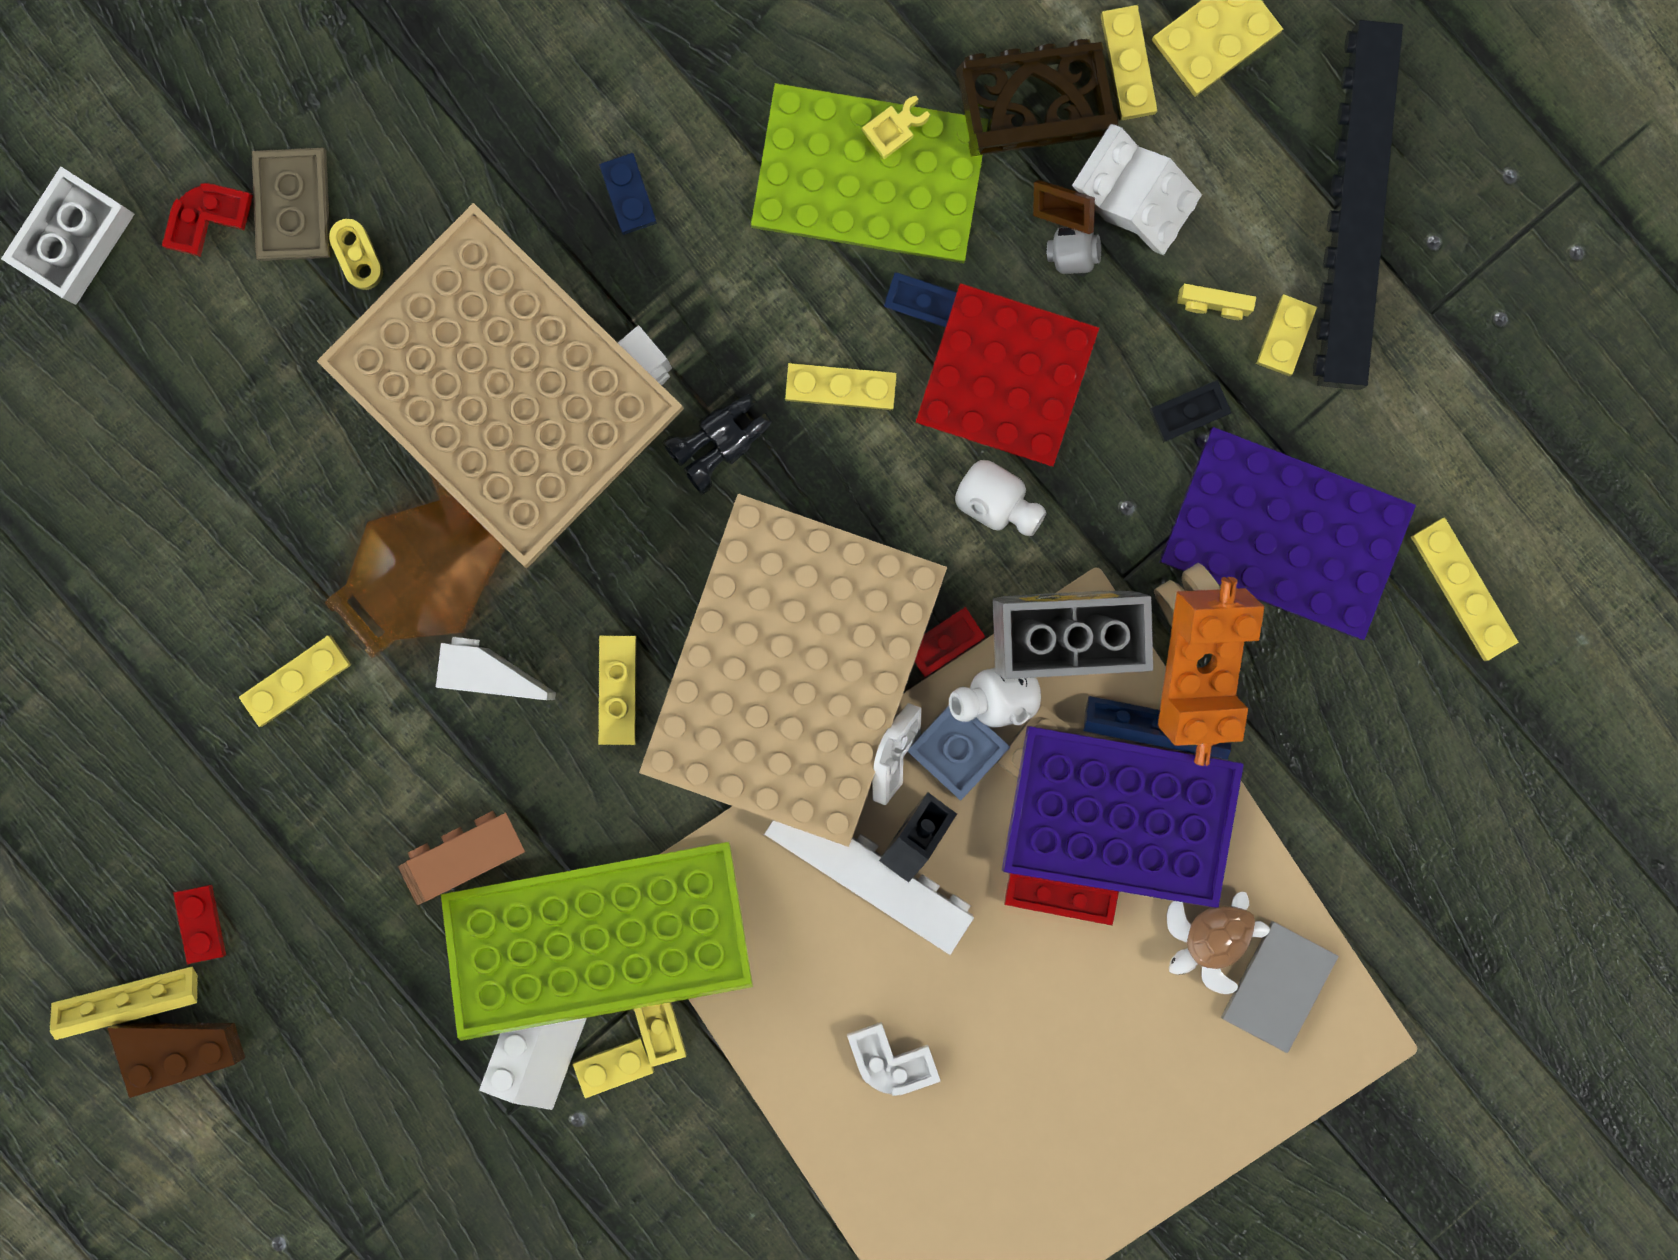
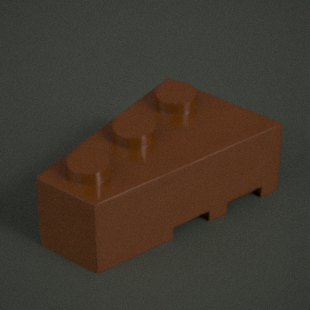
M123 1022L107 1028L129 1098L235 1065L245 1058L235 1023L170 1024L166 1022Z

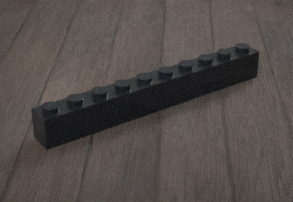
M1359 20L1352 31L1347 32L1344 50L1345 53H1350L1349 66L1344 67L1341 77V88L1346 89L1345 103H1340L1337 118L1338 124L1343 125L1342 137L1341 139L1337 138L1334 149V160L1339 161L1338 175L1334 174L1332 177L1330 189L1331 196L1336 198L1335 208L1330 210L1327 220V232H1332L1331 246H1327L1325 249L1323 260L1324 268L1329 269L1327 282L1322 283L1320 291V304H1325L1324 318H1319L1316 331L1317 340H1321L1320 354L1315 355L1313 363V376H1318L1317 386L1361 390L1368 386L1403 24Z

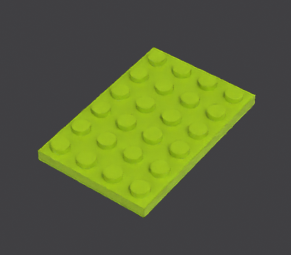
M775 83L751 228L965 263L983 155L971 157L968 143L970 139L965 115L913 106L910 109L911 114L918 117L928 111L930 114L928 121L922 126L909 127L913 138L883 159L862 131V127L890 106L899 114L903 111V104ZM980 118L983 132H987L989 119Z

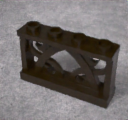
M1079 39L1069 43L1068 47L1056 48V44H1044L1034 48L1032 52L1021 53V49L1015 48L1002 51L999 54L1000 56L986 58L984 53L965 57V61L957 68L956 74L959 80L970 141L968 143L971 157L1101 138L1111 124L1119 126L1117 114L1113 110L1102 52V42L1091 43L1090 39ZM1080 61L1085 63L1091 72L1088 84L1080 89H1077L1073 84L1080 79L1082 71L1076 75L1072 74L1068 69L1069 64L1072 62ZM1058 64L1057 71L1049 67V65ZM1017 70L1008 80L1005 72ZM988 74L995 78V86L992 87L985 84L984 88L989 94L998 96L996 101L987 100L977 93L975 81L980 75ZM1029 76L1041 79L1062 94L1048 108L1045 123L1038 124L1035 116L1026 107L1010 102L1018 87ZM1093 89L1098 116H1094L1089 104L1083 97ZM1069 102L1070 106L1063 109L1068 111L1069 119L1062 120L1057 116V109L1062 104ZM978 106L992 109L988 132H983ZM1006 111L1020 114L1023 117V125L1020 127L1013 126L1011 119L1015 115H1006Z

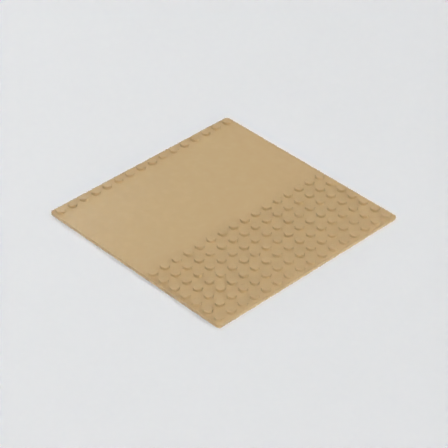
M1093 568L1056 593L1115 591V589L1100 568ZM994 634L904 692L896 715H899L908 703L921 707L922 734L949 705V697L954 690L959 687L970 688L974 677L978 673L995 668ZM1154 648L1153 671L1036 677L1041 689L1040 704L1070 726L1067 733L1195 755V753L1083 731L1088 696L1160 710L1166 666ZM1024 724L988 727L1009 745ZM907 752L903 756V784L886 805L873 801V784H871L853 834L855 839L861 834L877 844L878 848L875 852L882 856L908 815L927 792L957 813L929 860L914 876L919 879L921 874L925 875L940 885L937 890L938 893L948 899L954 894L971 905L968 912L973 915L974 919L951 955L764 835L773 820L734 806L730 807L661 853H670L724 842L730 843L753 987L688 1000L859 1260H1106L1417 1052V1045L1242 781L1240 783L1219 907H1231L1233 897L1239 892H1246L1250 904L1247 911L1254 915L1255 921H1262L1268 927L1271 921H1274L1339 956L1288 1053L1221 1018L1233 993L1221 994L1206 987L1202 981L1201 965H1197L1195 969L1183 975L1169 972L1172 957L1178 951L1187 948L1186 942L1175 938L1168 930L1167 911L1173 900L1119 892L1113 926L1004 905L1009 873L1002 871L1018 779L998 763H995L960 801ZM1183 902L1186 919L1190 924L1200 913L1214 908ZM1252 937L1242 957L1232 965L1220 968L1221 972L1238 985L1263 937ZM882 1022L893 1056L928 1045L941 1082L897 1096L874 1089L864 1081L859 1072L847 1034Z

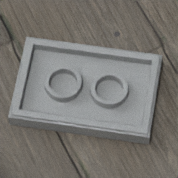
M1271 921L1269 933L1262 938L1221 1018L1288 1053L1339 956Z

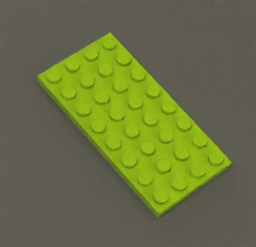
M729 842L441 894L457 1038L460 1041L753 987Z

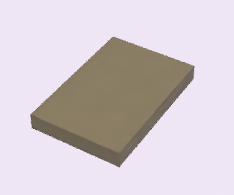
M306 148L252 151L256 259L258 261L331 258L326 149Z

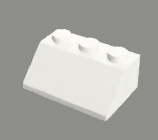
M587 1018L500 1033L479 1091L514 1104L553 1110Z

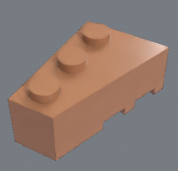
M494 811L475 819L476 827L465 833L459 827L441 836L443 844L433 849H430L428 843L408 852L410 860L401 864L398 868L416 905L422 904L525 852L506 813L496 817Z

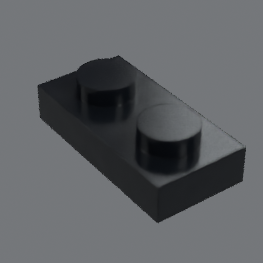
M1218 380L1149 409L1163 443L1232 413Z

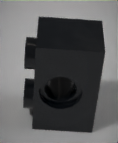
M927 792L908 815L879 861L909 883L929 860L957 813Z

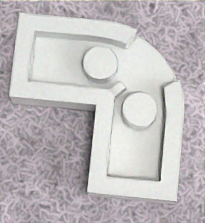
M908 703L899 715H895L891 728L887 729L880 742L873 766L876 772L871 783L873 784V801L886 805L903 784V756L921 735V707Z
M882 1022L847 1034L859 1072L864 1081L874 1089L897 1096L941 1082L928 1045L893 1056Z

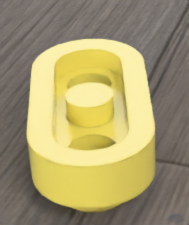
M342 219L336 222L330 230L329 240L346 279L354 287L361 290H369L376 287L382 279L383 268L365 228L353 219ZM351 233L355 234V242L352 245H346L344 242L345 237ZM364 266H369L371 269L370 275L366 278H361L359 275L360 269Z

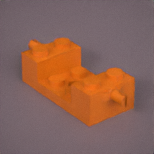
M1222 577L1221 589L1177 591L1158 727L1175 746L1197 745L1194 763L1199 766H1204V764L1208 766L1210 764L1211 748L1213 745L1226 742H1242L1244 738L1248 707L1236 696L1245 641H1259L1265 606L1246 588L1236 589L1238 580L1233 577ZM1205 654H1211L1210 662L1206 666L1198 668V660Z

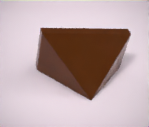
M1041 180L1034 182L1033 216L1087 234L1094 232L1095 197Z

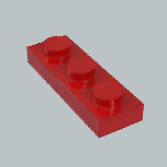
M1009 873L1004 905L1113 926L1119 891Z

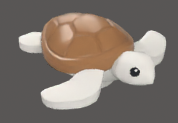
M1246 892L1237 893L1233 897L1231 907L1221 906L1203 911L1194 919L1192 924L1186 919L1183 902L1173 901L1169 905L1167 911L1168 930L1175 938L1187 943L1186 949L1178 951L1172 957L1169 965L1170 973L1183 975L1195 969L1197 965H1201L1202 981L1206 987L1221 994H1231L1237 990V983L1226 977L1220 968L1228 967L1238 961L1246 952L1252 937L1261 938L1270 931V928L1265 923L1255 921L1254 915L1247 911L1250 904Z

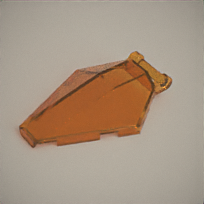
M453 496L367 522L347 584L331 595L325 601V604L331 611L336 610L366 646L365 652L371 659L383 652L396 640L463 633L475 610V605L484 587L487 586L505 547ZM353 595L374 621L385 631L379 638L347 602Z

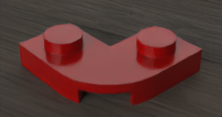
M207 183L200 184L199 187L189 190L179 200L176 198L172 205L162 247L201 257L209 222L245 230L253 195L248 192Z

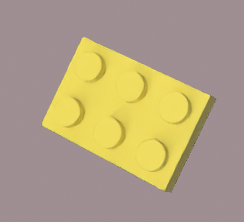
M1201 0L1154 35L1152 41L1194 97H1196L1280 34L1283 28L1262 0Z

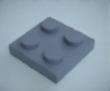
M948 705L907 752L961 801L1005 754L1010 746L976 717L969 722L955 719Z

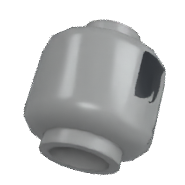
M1068 227L1058 228L1055 232L1054 240L1047 241L1048 262H1054L1057 271L1061 274L1091 272L1095 264L1101 261V240L1099 234L1094 235V232L1087 234Z

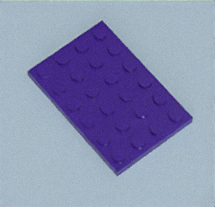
M1212 427L1159 563L1183 572L1200 563L1209 571L1219 586H1221L1222 577L1236 578L1238 580L1236 589L1246 588L1260 602L1356 639L1365 640L1416 505Z
M1027 726L1002 871L1218 908L1244 764L1210 758L1208 766L1205 764L1204 766H1199L1194 763L1195 755Z

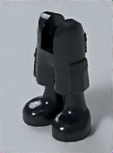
M751 394L740 397L724 408L721 407L713 410V412L698 421L700 430L683 438L671 435L662 441L666 451L679 466L689 461L699 449L709 442L715 445L707 454L684 468L687 478L702 495L710 491L712 487L711 475L714 469L722 461L733 464L742 455L746 454L751 444L772 423L767 413L753 420L744 429L736 419L747 413L758 402Z

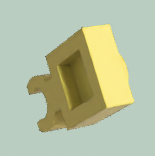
M917 96L908 98L903 105V111L899 114L890 106L862 127V131L883 159L913 138L909 127L922 126L928 121L930 117L928 111L918 117L913 116L910 112V109L918 103L919 99Z

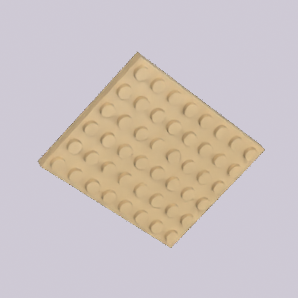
M474 203L317 360L525 568H528L684 409L663 386Z
M738 494L639 773L849 847L876 772L873 766L878 747L885 732L892 726L947 567Z

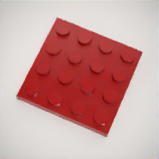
M960 283L915 423L1053 467L1099 327Z

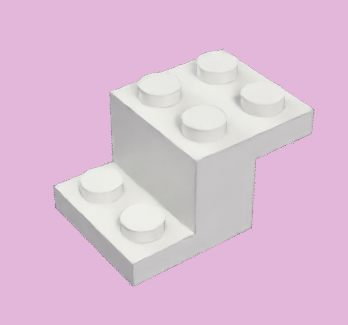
M1113 124L1109 126L1072 184L1079 193L1095 197V210L1105 221L1138 234L1154 252L1161 255L1165 254L1171 243L1176 239L1179 230L1202 196L1171 158L1139 147L1122 127Z

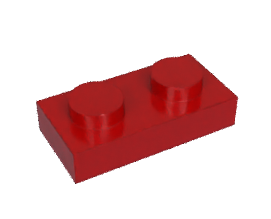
M964 607L923 635L914 662L923 676L926 677L984 639L985 635L967 608Z
M207 885L174 892L173 896L187 964L226 956L213 886Z

